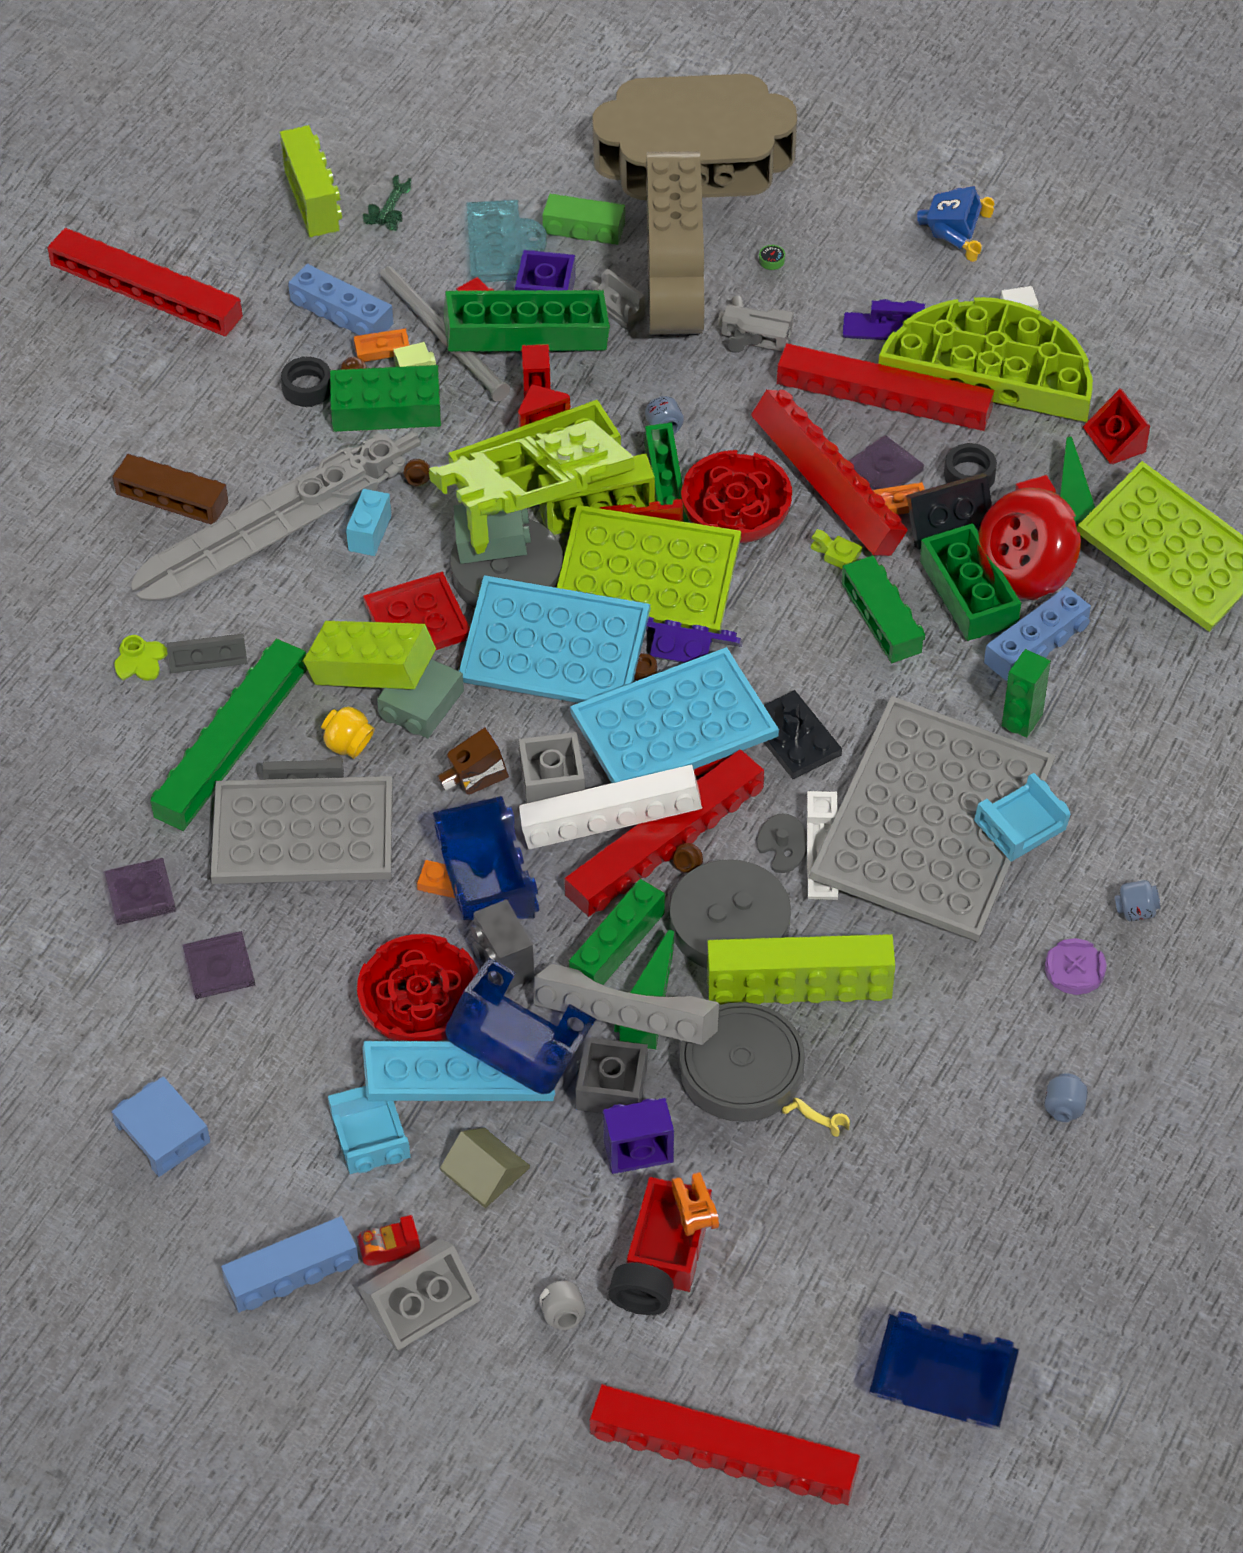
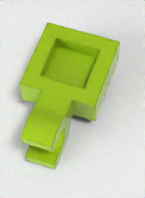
M817 529L812 536L814 542L810 548L816 552L824 553V561L843 569V565L855 562L861 555L862 546L838 535L833 541L826 532Z

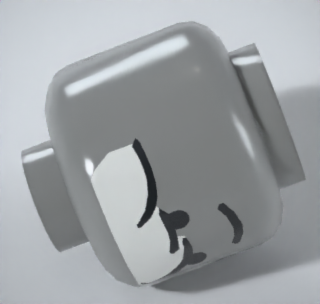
M554 1282L547 1286L540 1295V1305L544 1318L552 1328L561 1330L572 1329L585 1316L586 1307L579 1287L573 1282Z

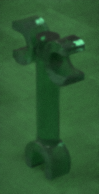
M395 175L392 179L393 190L381 211L377 205L369 204L368 214H363V222L367 225H385L387 229L397 231V221L402 222L403 216L401 211L393 209L401 195L411 191V178H408L405 183H400L399 175Z

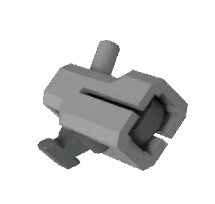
M734 296L732 298L733 305L728 304L725 311H720L718 327H722V335L731 336L728 347L733 352H741L744 350V346L747 345L783 351L786 343H789L793 330L794 312L774 308L768 311L745 308L741 296Z

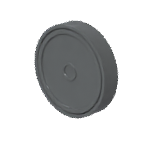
M529 519V524H524V526H529L531 543H526L527 555L460 564L455 542L451 552V575L456 592L467 604L476 608L484 575L557 588L563 564V555L560 543L554 534L545 526Z
M730 859L703 864L686 874L677 884L670 902V930L674 931V942L688 959L706 969L708 940L787 938L789 935L791 905L786 889L772 873L756 864Z
M728 1003L719 1006L718 1031L703 1045L682 1040L680 1046V1077L689 1097L704 1111L718 1118L730 1121H755L767 1118L781 1111L796 1096L803 1081L805 1052L802 1039L796 1028L780 1013L766 1006L754 1003Z

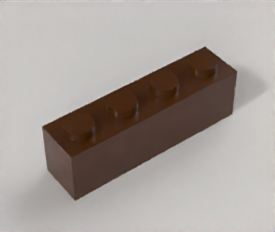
M127 454L112 476L116 495L210 525L217 522L229 503L226 484L198 476L192 472L173 468L167 464L150 461L144 457Z

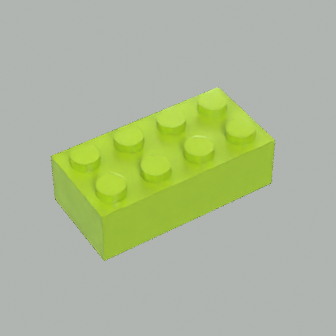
M309 125L280 131L284 171L309 237L340 231L339 220L342 219V212L339 204H337V201H340L338 186L332 185L334 183L333 174L330 168L326 169L327 160L324 151H319L321 148L318 135H313Z
M646 453L634 456L635 469L630 472L588 484L586 490L541 503L540 514L544 526L554 535L570 532L577 505L600 508L604 506L633 504L637 508L649 507V502H655V477ZM549 473L538 475L539 488L558 483Z
M326 620L303 661L315 685L415 689L436 647L425 624Z

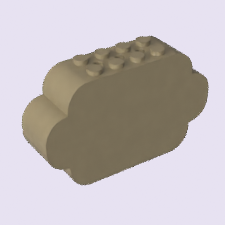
M750 74L632 79L623 83L618 88L616 100L601 104L595 109L592 116L593 162L596 171L605 178L620 180L623 191L628 196L638 200H647V152L700 151L702 198L752 196L763 193L771 186L773 173L788 169L796 158L797 111L795 104L783 95L769 93L766 83L759 77Z
M700 151L647 152L649 334H703L704 236Z

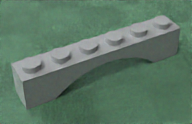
M550 964L535 976L534 1005L700 1045H703L718 1031V1002L692 996L656 997L627 993L599 984L586 977L580 970Z

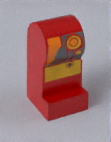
M412 1214L400 1217V1222L387 1225L380 1229L365 1230L356 1239L362 1262L369 1266L408 1258L421 1250Z

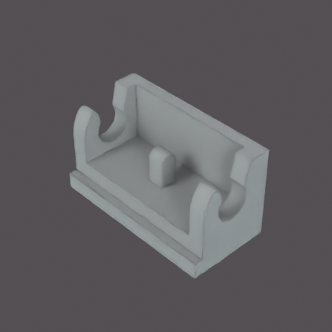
M609 269L602 272V283L600 286L595 280L592 282L591 290H604L608 316L625 329L645 316V295Z

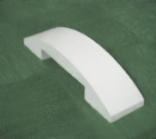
M807 791L808 899L838 900V889L809 879L812 866L837 814V792Z

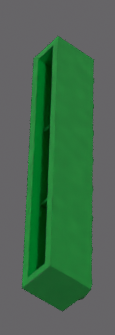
M277 638L270 647L265 648L261 659L254 667L248 670L241 685L233 689L227 703L217 710L209 726L202 729L199 739L192 747L185 751L183 759L178 766L170 770L167 780L160 789L157 788L153 792L150 803L155 819L181 831L187 828L215 791L216 781H222L307 671L303 661L306 656L305 650Z

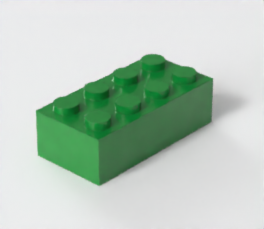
M438 365L330 370L333 432L441 427Z
M973 523L922 539L920 563L967 642L1008 629L1016 624L1020 618L1022 604L1003 572L987 555L986 557L994 573L995 584H991L986 579L978 561L977 546L981 547L979 533Z

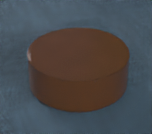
M645 653L639 655L634 676L636 681L657 674V661L653 656Z

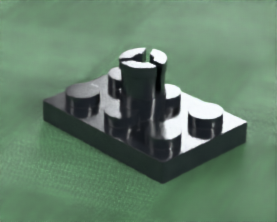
M982 473L908 494L907 502L915 547L920 550L921 542L924 538L972 523L979 532L982 520L992 506L988 476Z
M796 690L764 704V707L779 729V736L763 743L792 779L842 756L841 746Z

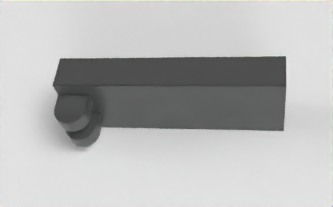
M244 633L167 643L170 673L247 664Z
M334 756L331 760L263 762L262 767L263 780L344 777L343 758L341 756Z

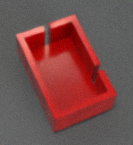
M649 1177L629 1249L627 1263H641L656 1267L666 1272L672 1278L673 1289L690 1292L706 1228L694 1230L692 1235L687 1236L685 1234L680 1211L672 1190V1181ZM684 1184L685 1188L688 1189L689 1199L697 1201L695 1195L692 1194V1185ZM707 1189L709 1196L712 1199V1190Z

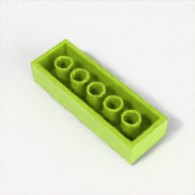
M597 399L449 452V464L456 462L461 456H465L470 461L471 453L490 449L528 436L536 441L535 435L538 433L551 434L589 420L596 423L620 445L621 435ZM527 453L494 463L499 467L500 472L497 473L502 478L509 477L524 492L539 488L538 475L548 473ZM456 483L458 489L463 488L459 483Z
M893 934L708 940V1000L723 1005L737 1002L790 1004L792 1002L820 1003L823 1001L851 1002L854 1000L882 1001L884 999H892L896 966Z

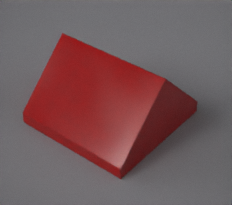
M532 384L518 410L519 427L569 410L570 396L567 393Z
M1119 389L1083 426L1096 446L1112 465L1143 454L1147 450L1150 425L1122 389Z

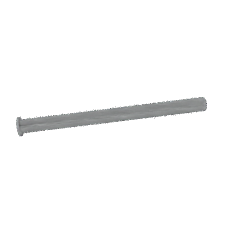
M387 266L385 269H382L380 271L381 279L447 347L444 321L392 267ZM451 351L491 393L494 401H502L510 393L508 383L502 382L473 351Z

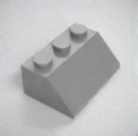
M440 1238L358 1287L371 1316L398 1351L481 1301L454 1245Z

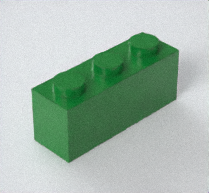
M1024 649L1008 673L1002 727L1026 738L1029 736L1043 715L1051 660Z

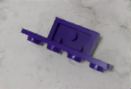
M888 299L872 300L871 313H844L843 337L887 340L893 331L896 333L903 326V322L925 309V303H918L916 301L892 302Z
M652 617L648 618L646 630L655 632L650 655L657 659L686 663L710 654L712 642L742 647L743 641L740 637H736L737 633L733 631L720 630V634L709 632L708 627L701 625H692V629L681 627V623L677 621L665 620L664 624L653 622L654 618Z

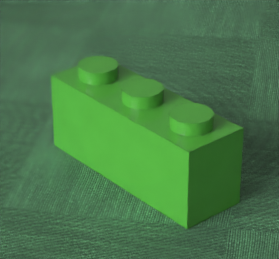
M550 193L543 212L544 234L619 245L625 226V205Z

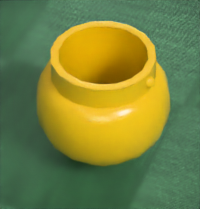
M349 706L343 707L339 711L333 709L321 726L325 730L323 740L326 746L338 755L347 754L353 759L364 750L375 731V728L368 724L367 717L360 710Z

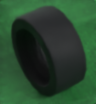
M312 356L299 357L287 363L281 371L282 392L286 400L300 407H312L327 400L331 395L330 368L328 364ZM312 375L322 380L319 384L310 388H300L292 384L295 379L302 376Z
M965 443L957 445L948 452L944 468L946 484L971 477L958 472L954 467L960 463L972 462L986 469L984 474L988 476L989 488H991L995 482L997 460L987 447L975 443Z
M625 1263L615 1268L608 1294L614 1304L626 1311L641 1315H658L667 1311L674 1284L672 1278L666 1272L656 1267L641 1263Z

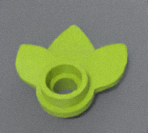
M129 635L120 644V656L115 660V671L121 680H126L134 674L142 680H155L160 673L158 660L168 656L167 648L160 642H146L138 635Z

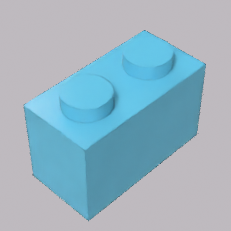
M368 489L362 490L346 528L348 551L371 556L376 555L392 516L390 494Z

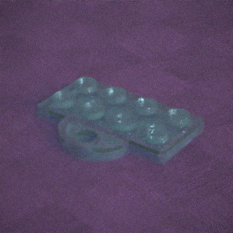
M518 200L467 202L471 280L478 277L482 282L516 281L523 250L544 252L547 245L544 227L535 220L519 218ZM532 237L539 238V239L536 240V241L528 240L529 238H532Z

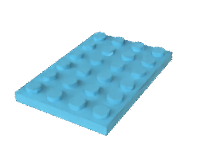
M484 575L459 672L463 673V683L576 703L633 683L650 614V604Z
M727 647L570 706L572 717L611 783L687 765H692L693 769L732 755L739 749L745 750L779 736L778 727Z

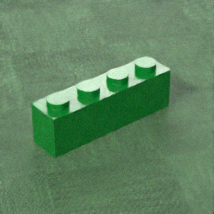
M873 555L843 565L841 584L890 663L892 664L922 653L923 640H925L924 629L920 624H916L908 604L902 602L897 586L891 584L888 580L884 566L882 564L879 565Z
M639 879L569 960V968L580 970L586 977L604 985L665 914V893Z

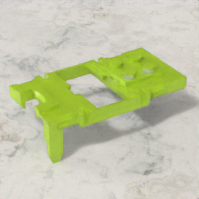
M589 420L551 434L538 433L535 435L536 441L528 436L490 449L471 453L470 461L465 456H461L454 463L429 468L430 481L444 494H448L447 486L459 483L463 487L456 490V497L458 502L462 503L467 509L471 545L477 554L485 552L489 543L487 515H496L499 511L509 514L586 490L588 484L635 469L634 456L596 423ZM527 453L552 475L558 483L524 492L509 477L502 478L497 473L500 472L499 467L494 463Z

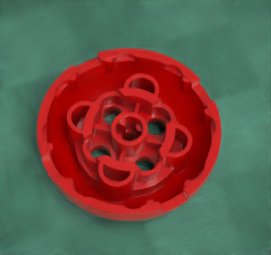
M728 450L706 456L689 469L684 477L681 499H683L684 512L691 523L741 531L740 544L754 542L770 535L783 523L791 507L792 486L786 472L770 458L755 452L752 456L738 454V450Z
M1041 488L1017 489L996 501L984 516L978 532L981 547L977 546V556L986 579L991 584H995L994 573L986 557L987 555L1003 572L1019 600H1038V598L1049 593L1053 594L1062 587L1076 566L1081 546L1080 532H1077L1074 520L1076 516L1070 505L1056 493ZM1006 547H1009V551L1006 554ZM1028 555L1030 561L1023 565V558Z
M431 934L405 935L381 945L376 949V954L367 964H363L357 980V996L363 1015L377 1032L393 1041H443L456 1034L468 1023L477 1008L480 998V975L469 953L463 948L459 949L448 943L447 938ZM430 981L436 982L438 984L431 986ZM406 983V990H398L399 987Z

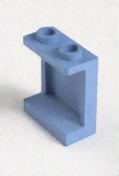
M164 1076L155 1082L148 1083L142 1091L130 1099L121 1101L112 1110L115 1126L119 1130L124 1129L150 1160L152 1170L158 1177L210 1143L207 1125Z

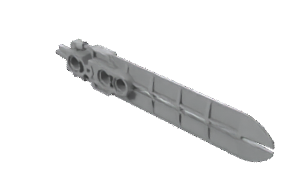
M411 432L394 442L386 434L377 433L373 438L363 441L362 445L352 449L350 447L343 448L321 460L319 466L150 558L134 576L131 584L133 592L148 586L137 593L136 596L141 600L149 601L165 600L179 596L342 505L355 503L358 501L363 489L375 491L378 489V484L386 478L391 479L396 474L404 472L405 461L401 455L421 445L417 433ZM357 452H360V455H355V456L352 455V454H355V453H357Z

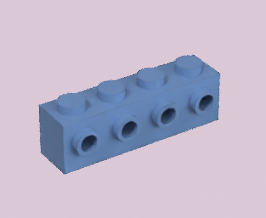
M306 264L288 282L291 302L315 313L319 317L334 322L339 327H344L356 333L358 336L385 332L394 324L391 304L309 264Z
M1066 586L986 645L984 663L1007 681L1010 669L1024 649L1046 658L1049 652L1056 647H1062L1076 632L1085 630L1090 622L1091 605Z
M342 1216L226 1263L221 1268L224 1282L238 1312H242L244 1310L256 1309L263 1302L275 1297L287 1296L294 1289L306 1284H316L325 1276L337 1271H347L354 1264L359 1263L356 1244Z

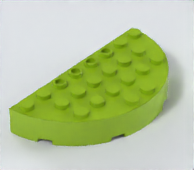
M974 297V301L959 302L958 299L938 303L906 319L903 322V326L896 333L893 331L879 354L878 364L993 389L995 390L993 399L995 403L1083 422L1088 421L1093 378L1089 369V360L1082 346L1069 330L1058 321H1050L1041 315V311L1022 303L987 297Z

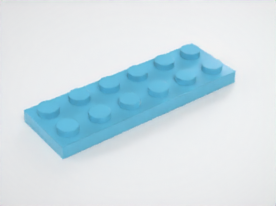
M364 1041L363 1043L367 1101H553L555 1097L548 1042Z

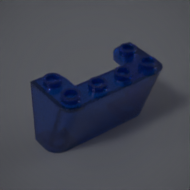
M503 796L433 812L437 840L462 920H474V912L506 899L518 919L535 918V912H539V904L536 897L538 894L535 878L529 876L528 870L522 871L521 865L524 864L520 847L515 848L513 841H516L513 826L515 824L513 810L511 806L506 807Z
M489 957L464 990L446 1025V1037L453 1045L539 1094L551 1093L574 1059L597 1019L569 1004L558 1026L552 1024L504 996L516 972ZM491 971L499 972L503 977V984L496 985L492 983L488 973ZM570 1018L580 1019L584 1024V1028L581 1031L573 1030L568 1022Z
M898 1311L897 1316L889 1314L869 1393L872 1396L978 1426L1000 1430L1019 1359V1349L1014 1348V1342L995 1337L994 1342L983 1344L981 1343V1337L963 1333L961 1338L950 1335V1329L942 1326L931 1325L930 1329L924 1328L922 1324L918 1323L917 1316L910 1313Z

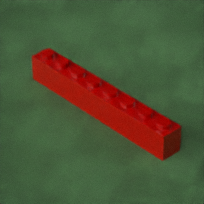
M64 228L47 247L51 266L224 337L231 332L243 317L241 299L235 295L196 281L189 276L176 273L144 258L129 254L102 241L87 237L80 232Z
M786 343L777 365V384L981 431H985L993 408L995 391L993 389Z
M782 389L779 391L766 390L751 414L754 420L873 555L891 556L908 531L902 524L901 518L886 506L885 500L870 488V483L854 470V465L838 452V447L830 442L823 435V430L807 417L808 413L798 407L792 400L793 397L789 392Z
M739 749L697 780L702 809L637 824L565 877V896L588 917L597 911H602L619 894L622 895L628 892L639 879L648 877L654 868L662 862L671 860L674 857L675 850L680 845L695 842L701 833L707 829L714 828L720 819L728 813L737 811L741 804L750 797L757 796L764 787V769Z
M602 1384L590 1417V1434L595 1435L601 1441H617L627 1444L628 1447L637 1451H644L646 1449L657 1452L669 1460H686L702 1469L715 1468L724 1471V1473L731 1477L740 1478L744 1476L754 1479L764 1486L773 1487L776 1485L787 1488L796 1495L805 1496L809 1494L820 1497L823 1501L833 1505L840 1503L849 1505L859 1470V1454Z

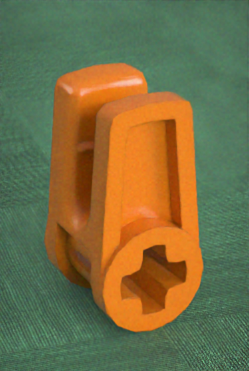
M701 1172L694 1173L691 1180L692 1194L695 1195L697 1201L689 1199L688 1189L685 1188L681 1178L672 1179L673 1194L687 1236L694 1234V1230L711 1227V1229L719 1228L717 1210L709 1196Z

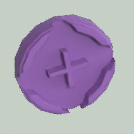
M1077 938L1062 940L1047 953L1045 962L1047 979L1055 988L1064 993L1073 995L1088 994L1097 989L1104 981L1107 966L1104 954L1100 949L1098 951L1094 948V944L1089 941Z

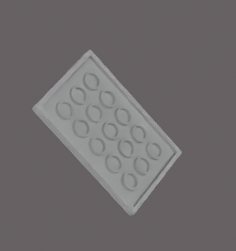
M392 776L216 781L211 862L212 884L391 879Z

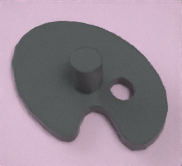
M776 814L770 817L761 827L758 834L757 848L759 853L775 851L776 857L772 862V870L776 873H787L797 868L803 861L807 850V834L803 824L796 817L790 814ZM786 851H791L792 855L786 857L784 853Z

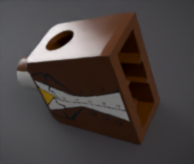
M486 727L450 750L446 756L451 768L437 775L445 791L460 784L468 795L509 777L500 749Z

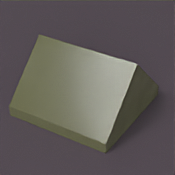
M486 1128L461 1131L440 1167L441 1172L484 1208H487L530 1169V1165Z

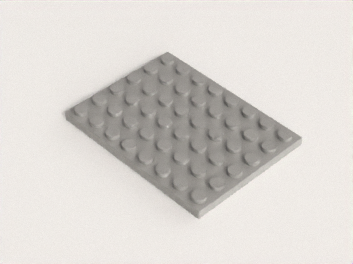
M891 696L812 866L809 879L979 942L1012 862L974 821L978 803L987 798L992 804L1023 787L1027 783L1028 776L1032 773H1035L1041 780L1046 782L1053 766L1055 755Z

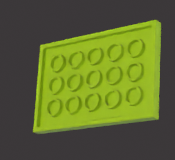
M1143 461L1077 526V532H1080V536L1208 632L1243 597V535Z
M577 505L557 588L650 604L649 617L654 618L653 622L664 624L665 620L680 622L681 627L692 629V625H701L708 627L709 632L720 634L740 545L741 531Z

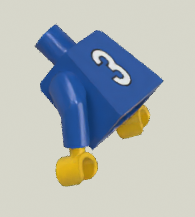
M975 186L956 188L952 191L936 194L933 197L930 209L918 210L917 221L920 226L929 225L935 238L946 240L959 249L961 247L966 249L965 257L969 261L974 262L977 260L978 254L981 253V243L976 240L970 242L966 240L972 238L979 214L985 218L992 217L995 203L991 197L980 199Z

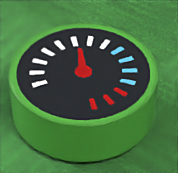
M777 245L763 247L759 252L760 265L769 270L781 268L785 263V251Z

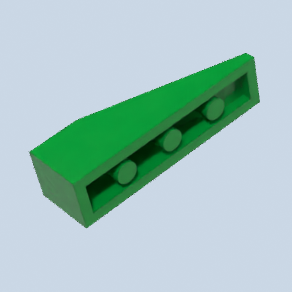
M672 423L645 426L643 441L645 453L655 477V501H659L661 505L673 504V500L681 499L683 484ZM683 509V522L689 523V519Z
M1067 437L1060 496L1074 511L1076 516L1074 520L1077 527L1095 509V505L1073 438Z
M667 931L630 993L666 997L674 951V931ZM615 1024L614 1031L620 1033L621 1042L646 1044L648 1049H657L658 1034Z

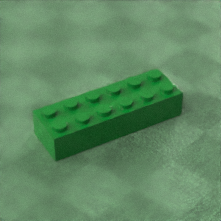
M604 290L445 291L443 317L448 351H522V345L549 344V351L607 350L610 325Z

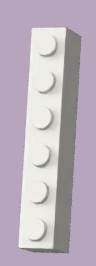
M687 765L519 805L521 827L530 850L702 809L693 766Z

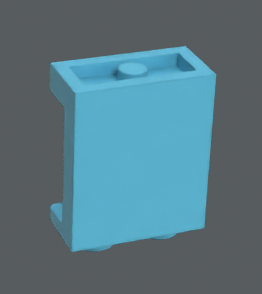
M1032 773L1028 776L1027 783L1023 787L992 804L987 798L978 803L974 821L1012 862L1066 830L1071 813L1066 803L1059 800L1053 794L1048 784L1035 773Z
M366 1086L328 1096L330 1113L349 1174L365 1173L378 1166L398 1164L404 1159L411 1158L409 1141L404 1135L394 1101H367Z

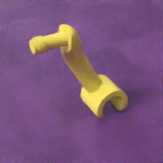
M793 1098V1103L782 1108L784 1114H788L797 1108L806 1118L831 1128V1134L835 1137L839 1136L838 1125L844 1126L849 1131L850 1120L845 1114L838 1113L830 1119L813 1110L799 1098Z

